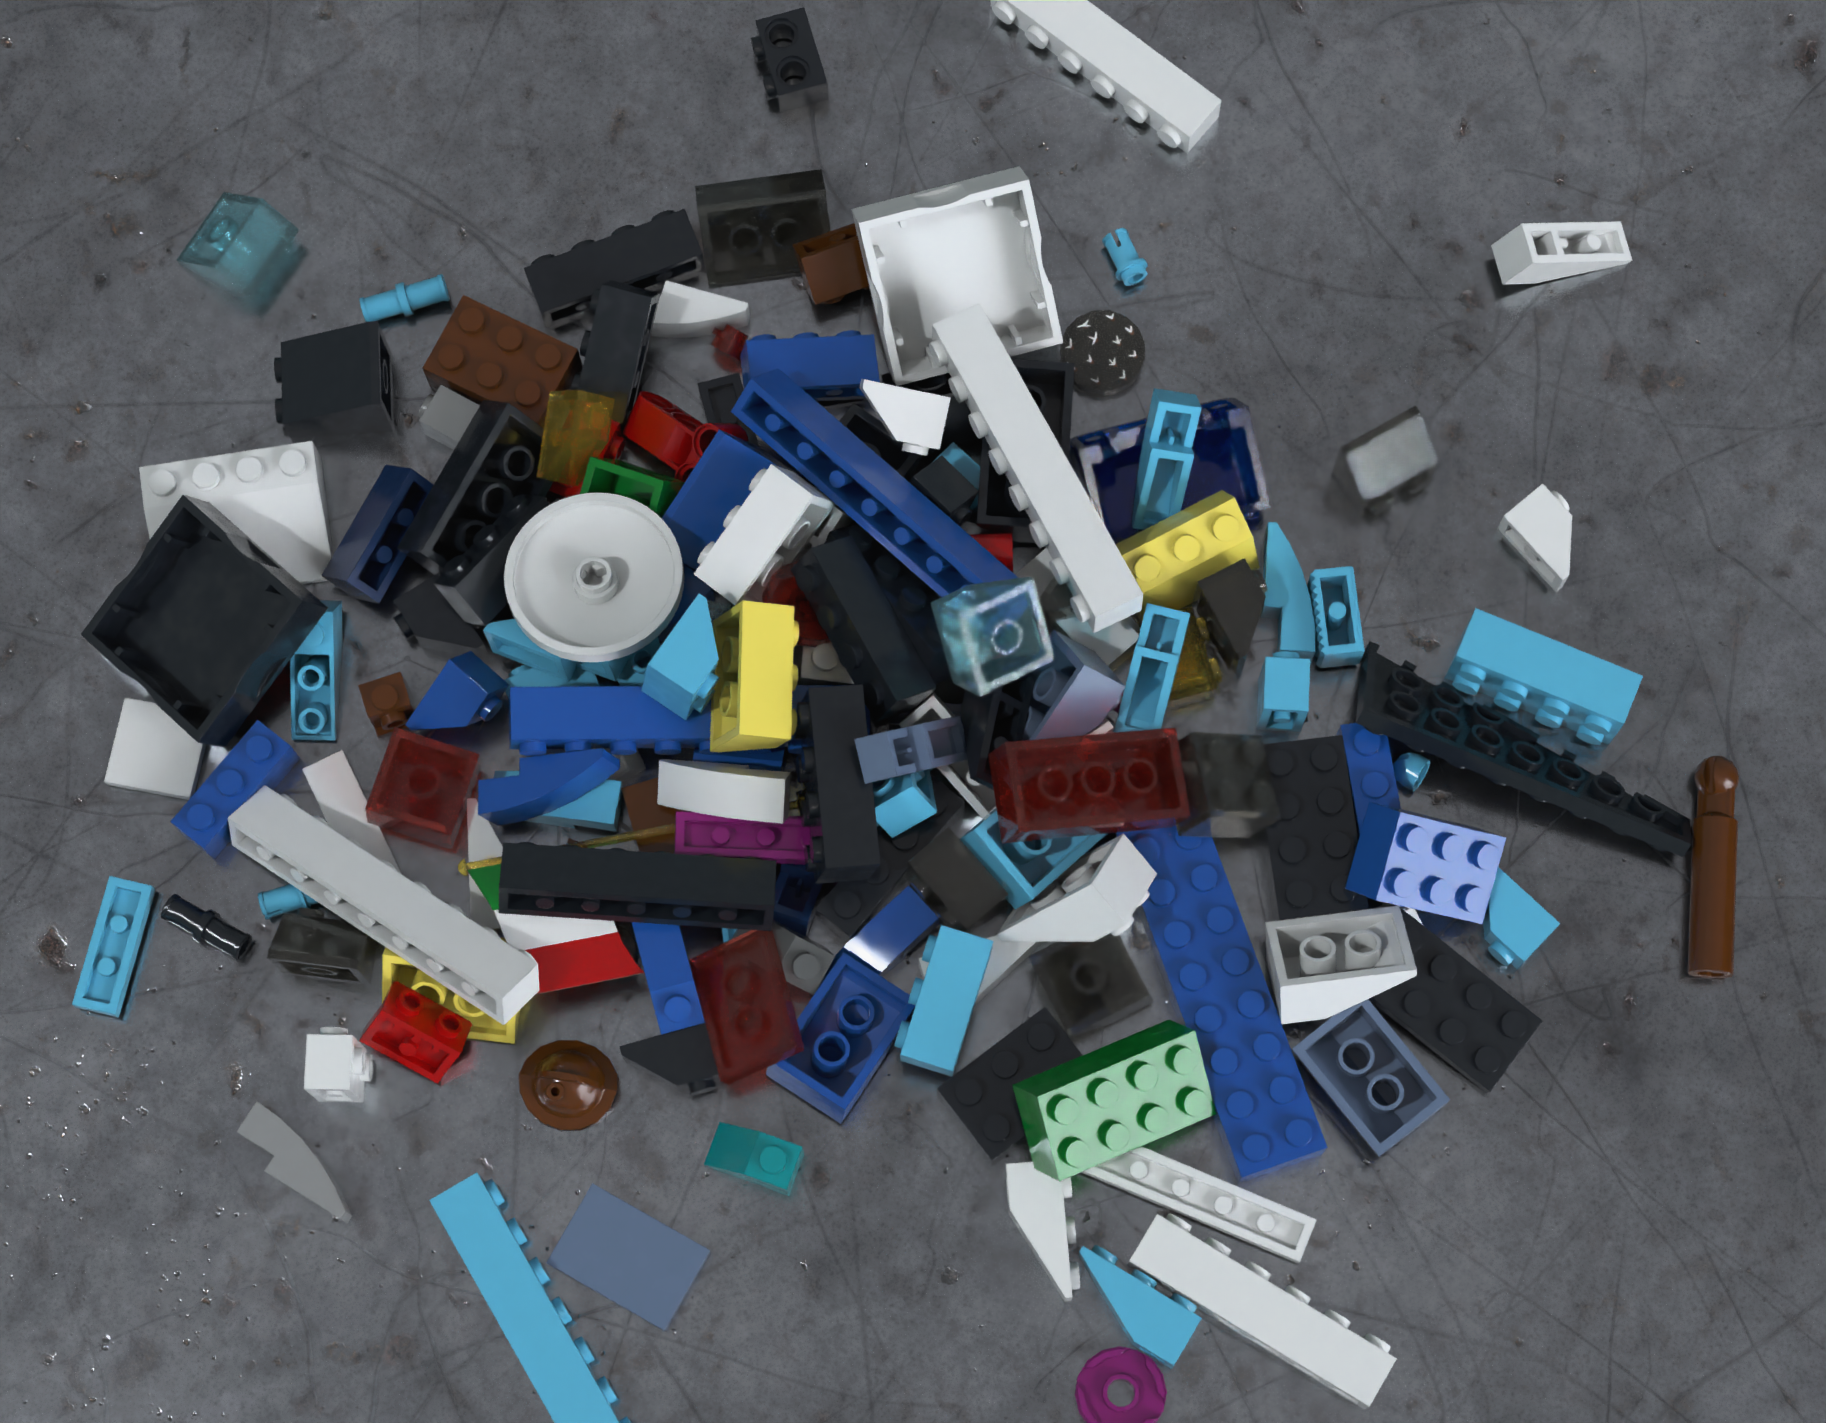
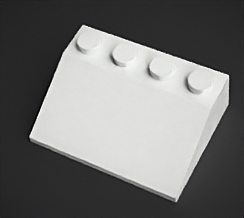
M313 441L139 467L143 507L150 539L181 496L186 495L210 502L302 585L328 581L322 577V574L333 556L322 461Z

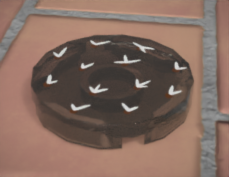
M1111 310L1091 311L1077 317L1066 328L1063 343L1060 344V362L1075 363L1073 384L1079 390L1087 393L1091 391L1093 393H1101V395H1113L1127 389L1139 377L1145 361V341L1139 328L1126 316Z

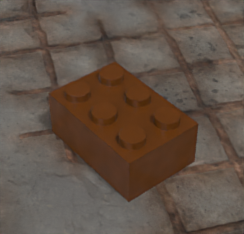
M463 295L422 369L429 385L436 389L443 385L478 405H481L483 400L508 402L548 431L571 389L575 374L581 371L583 365L577 348Z

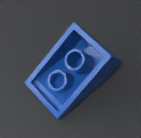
M843 952L769 1059L766 1075L841 1124L896 1040L902 1020L907 1022L914 1011L915 1005L908 1003L910 995Z

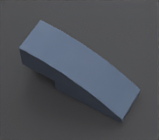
M960 716L854 739L865 784L968 760Z

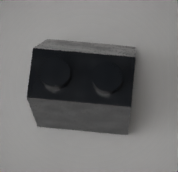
M378 321L365 322L281 342V357H275L274 359L275 379L277 383H282V398L275 399V415L277 424H283L290 438L393 432L391 350Z

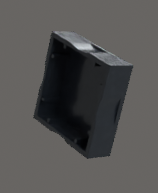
M182 495L146 544L145 550L134 569L116 585L81 635L118 670L139 682L151 695L156 705L195 741L225 748L328 607L210 502Z

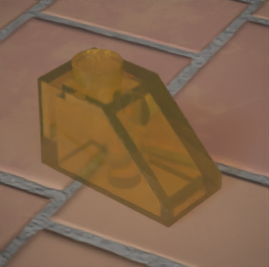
M582 390L549 392L537 478L571 486L579 485L585 476L590 456L598 457L608 443L614 398Z

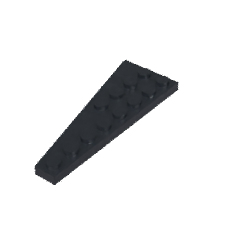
M1369 641L1361 661L1356 716L1357 724L1362 725L1373 734H1384L1401 741L1412 750L1418 752L1425 751L1445 759L1446 762L1456 768H1467L1484 775L1497 785H1508L1523 791L1536 801L1549 802L1562 807L1575 817L1581 819L1588 818L1601 823L1619 835H1630L1647 842L1658 851H1669L1684 857L1691 846V824L1689 818L1646 794L1643 796L1636 792L1632 796L1626 793L1624 787L1615 780L1614 776L1605 771H1602L1600 775L1592 774L1574 763L1577 756L1564 750L1560 756L1537 743L1539 734L1485 704L1481 705L1475 702L1472 706L1464 702L1461 694L1454 690L1455 687L1444 681L1440 685H1434L1414 673L1417 666L1407 660L1404 661L1402 666L1377 653L1380 645Z

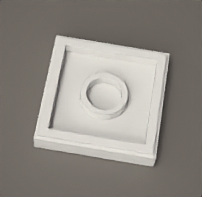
M125 697L104 782L110 786L189 800L196 790L207 744L195 741L156 703Z

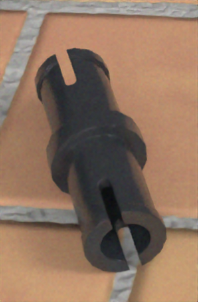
M173 894L162 909V919L193 934V940L201 945L209 943L231 955L235 960H240L249 949L252 936L221 920L220 914L212 909L205 911L184 900L178 894Z

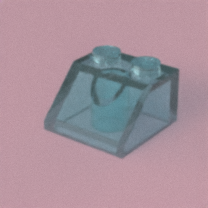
M224 192L177 258V261L230 294L252 299L254 295L260 293L269 281V273L276 263L290 252L293 246L292 240L299 229L264 199Z
M1031 577L971 584L931 602L952 681L954 684L978 696L984 695L1055 660L1036 585Z

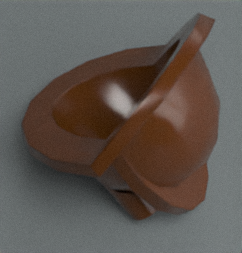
M557 1040L540 1046L526 1058L518 1074L519 1092L527 1109L543 1124L559 1130H580L598 1122L611 1108L617 1093V1073L610 1059L595 1046L578 1040Z

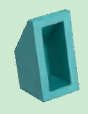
M719 1122L704 1166L789 1196L805 1153L802 1146L760 1131Z

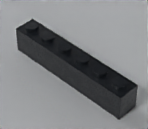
M503 842L499 881V913L772 931L777 861L762 860L757 857L743 859L717 857L712 854L698 856L672 854L667 851L639 852L627 851L622 848L594 849L581 848L576 845L549 846L536 845L531 842Z

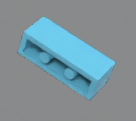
M943 925L940 927L938 936L929 934L922 956V961L929 962L925 978H915L908 1000L909 1004L915 1005L911 1022L902 1020L894 1047L902 1049L900 1061L947 1076H953L993 949L992 940Z

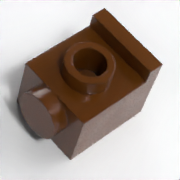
M401 672L358 685L367 716L374 726L378 738L409 729L405 724L416 708L409 686Z

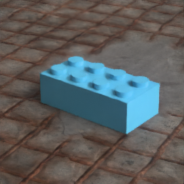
M1475 608L1463 631L1445 678L1453 681L1452 685L1464 693L1476 695L1477 692L1494 698L1493 702L1501 708L1509 711L1522 709L1536 715L1535 720L1545 726L1560 728L1561 725L1576 731V736L1582 741L1593 745H1601L1602 742L1609 745L1626 721L1643 676Z

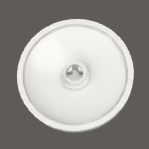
M584 493L570 496L548 505L522 527L507 555L504 570V586L512 615L518 626L532 642L560 658L596 663L628 656L651 643L662 633L674 617L680 604L684 588V567L680 549L672 531L664 520L650 508L636 500L617 494Z

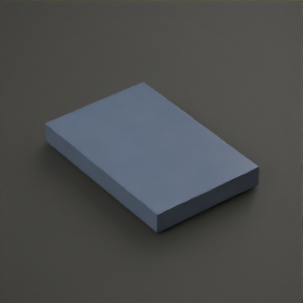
M592 1183L546 1263L666 1332L711 1251Z

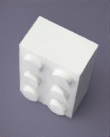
M773 464L768 469H761L749 485L751 493L742 506H735L725 518L723 527L726 529L716 543L714 541L710 542L698 557L697 563L700 565L694 575L734 605H737L742 600L766 603L835 505L825 494L793 471Z

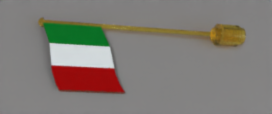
M803 783V790L796 791L797 800L789 801V811L799 809L800 813V802L805 800L806 796L805 783ZM675 823L558 846L576 845L581 848H596L674 833ZM502 856L466 863V860L463 859L459 862V873L463 876H468V873L470 874L494 911L506 943L517 950L523 949L527 951L538 963L540 990L536 994L645 974L623 944L614 921L499 913V881Z

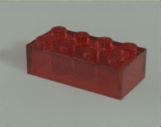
M1176 728L1005 742L988 754L1002 843L1170 828L1190 817Z

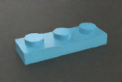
M109 876L72 1005L76 1008L119 1018L156 891L153 886Z

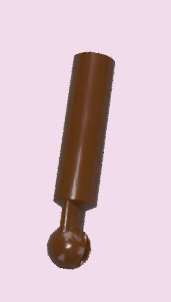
M1710 756L1697 766L1694 775L1698 796L1697 817L1693 819L1687 973L1701 978H1728L1733 976L1738 842V821L1734 819L1735 790L1739 782V774L1731 760L1723 756Z

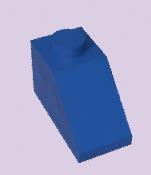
M472 651L466 652L448 660L405 725L410 730L466 727L482 719L487 722L501 709L503 701L500 698L509 684Z

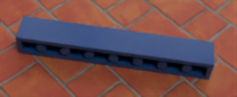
M779 368L749 380L731 410L739 420L988 639L1015 626L1036 595L1029 586Z
M797 685L796 689L792 692V709H795L797 712V703L802 701L808 688L848 685ZM642 686L510 687L509 749H519L520 755H545L547 749H565V752L597 748L610 749V753L613 755H632L637 753V748H654L655 753L659 755L681 753V748H699V753L708 755L725 753L710 752L711 700L701 713L694 709L687 720H684L641 691ZM865 705L867 732L869 736L870 711ZM792 735L791 740L779 747H788L789 753L801 754V739H794ZM771 748L745 750L744 753L765 754L769 753Z

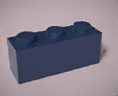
M385 465L324 570L322 577L353 598L380 603L407 556L398 550L397 547L434 484L412 468Z

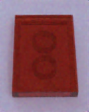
M750 930L689 959L720 1082L730 1085L805 1050L773 931Z

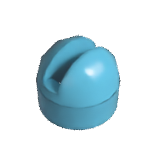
M1403 753L1393 764L1395 779L1402 786L1415 791L1420 786L1429 769L1430 760L1416 753Z

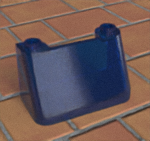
M1223 398L1201 403L1202 409L1192 445L1194 459L1181 511L1223 490L1235 497L1245 521L1258 518L1260 510L1271 508L1249 406L1236 398ZM1147 418L1088 432L1070 439V448L1079 480L1115 544L1143 531L1142 529L1132 527V516Z

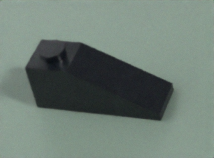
M1001 656L969 670L961 714L970 779L1004 796H1008L1012 792L1036 674Z

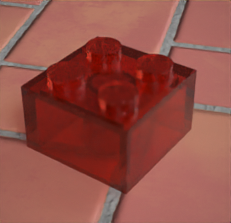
M394 727L365 808L367 823L452 849L467 809V799L472 795L481 769L480 754Z

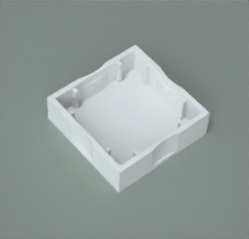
M1020 166L851 209L888 370L896 386L949 373L945 365L938 367L931 355L929 343L933 342L932 324L978 303L982 306L1010 357L1063 343L1052 286L1048 281L1042 264L1041 234L1030 181Z

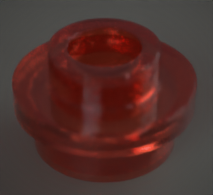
M728 324L725 325L723 331L714 327L712 333L715 336L711 345L741 361L740 355L749 336Z

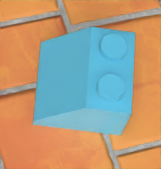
M700 593L648 663L641 691L684 720H687L694 709L700 713L704 710L715 693L713 688L720 678L715 675L719 657L706 597Z

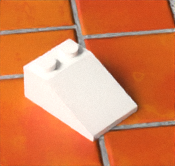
M1123 833L1081 856L1033 900L1016 910L1013 909L997 933V936L1001 941L1094 942L1110 933L1113 936H1118L1134 922L1132 915L1136 908L1149 897L1148 888L1157 873Z
M1399 905L1265 922L1266 961L1281 1024L1327 1019L1417 976L1416 964Z

